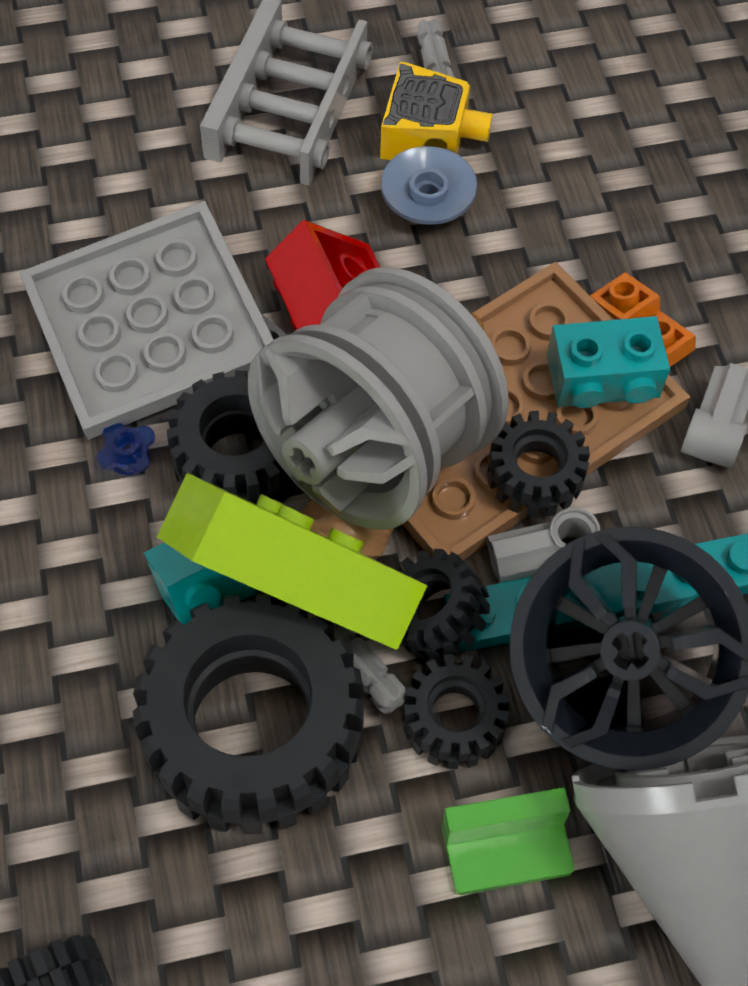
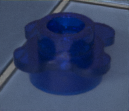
M116 423L104 428L103 434L106 439L104 448L97 453L98 464L103 469H113L122 475L141 473L148 468L150 458L149 446L155 442V433L150 427L141 426L136 429L124 427L121 423ZM125 444H129L131 446V448L127 450L121 449L122 446Z

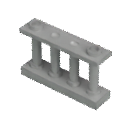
M262 0L200 124L204 158L221 163L229 146H235L237 142L300 158V182L310 186L317 168L323 169L327 163L330 151L329 140L360 69L367 70L370 64L373 43L367 41V21L359 19L350 40L345 41L288 27L287 21L282 20L281 0ZM284 45L341 60L335 73L275 59L273 54L276 48L281 49ZM268 77H273L325 90L326 93L320 106L258 91L257 88L261 79L267 80ZM253 109L311 123V127L304 140L241 124L245 112L251 113Z

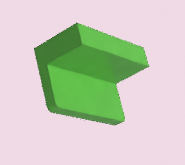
M565 787L445 808L441 826L456 894L466 895L570 876L574 871V863L564 826L570 813Z

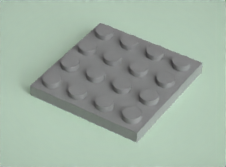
M205 201L19 272L88 440L176 405V400L183 392L193 393L192 384L200 379L205 383L213 381L212 374L224 371L225 377L235 376V370L247 371L248 376L250 365L256 354L273 341V337Z

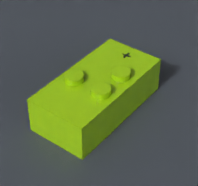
M189 473L186 474L157 535V538L199 565L395 650H398L428 586L360 553L364 542L334 528H331L328 537H325L310 530L315 519L262 494L257 504H254Z

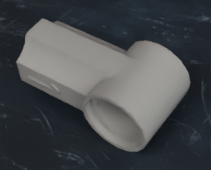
M733 363L714 367L700 409L696 408L680 452L732 469L747 429V425L743 423L748 412V368Z
M567 508L560 511L550 522L487 536L490 564L495 579H497L498 583L532 577L550 556L566 545L561 541L562 539L571 537L578 539L587 534L600 531L597 519L587 510Z

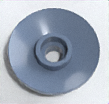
M422 146L405 150L391 159L382 174L381 191L387 205L402 218L420 224H442L460 217L471 207L476 197L477 179L470 164L460 155L440 147Z

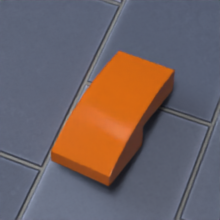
M626 272L590 295L614 320L657 316L670 367L695 350L696 335L661 312L660 295Z

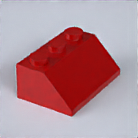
M302 220L265 258L274 278L273 285L286 304L291 315L290 322L295 331L308 325H320L326 309L337 299L347 283L367 270L380 268L368 243L306 220Z

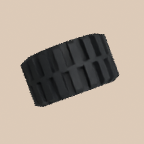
M235 370V376L225 377L223 371L212 374L213 381L205 383L200 379L192 384L193 393L183 392L176 400L178 409H171L168 417L170 429H167V441L177 482H180L181 485L186 474L189 473L254 504H257L261 494L273 500L277 499L281 503L291 496L290 486L297 487V485L277 462L257 427L249 401L247 371ZM232 434H249L264 441L254 451L237 456L224 455L211 449L217 441Z

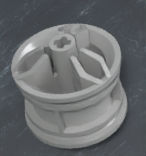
M380 267L359 274L345 285L337 299L328 306L320 325L304 326L290 335L274 339L256 354L248 373V395L255 422L266 445L283 470L299 488L324 509L331 511L337 517L349 523L368 529H391L402 525L410 519L421 507L425 496L435 486L441 467H449L460 463L469 455L483 450L498 436L505 424L509 406L507 381L500 359L491 341L476 319L457 299L434 282L421 275L399 268Z

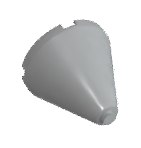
M748 735L720 737L691 758L658 769L621 770L593 763L575 772L572 775L575 805L700 985L748 986Z

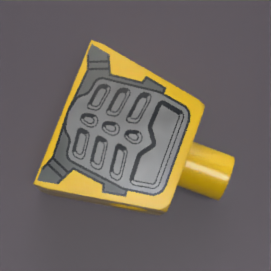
M400 61L381 125L380 159L391 160L405 150L422 146L440 147L458 154L461 138L488 142L493 114L468 109L470 85L467 81Z

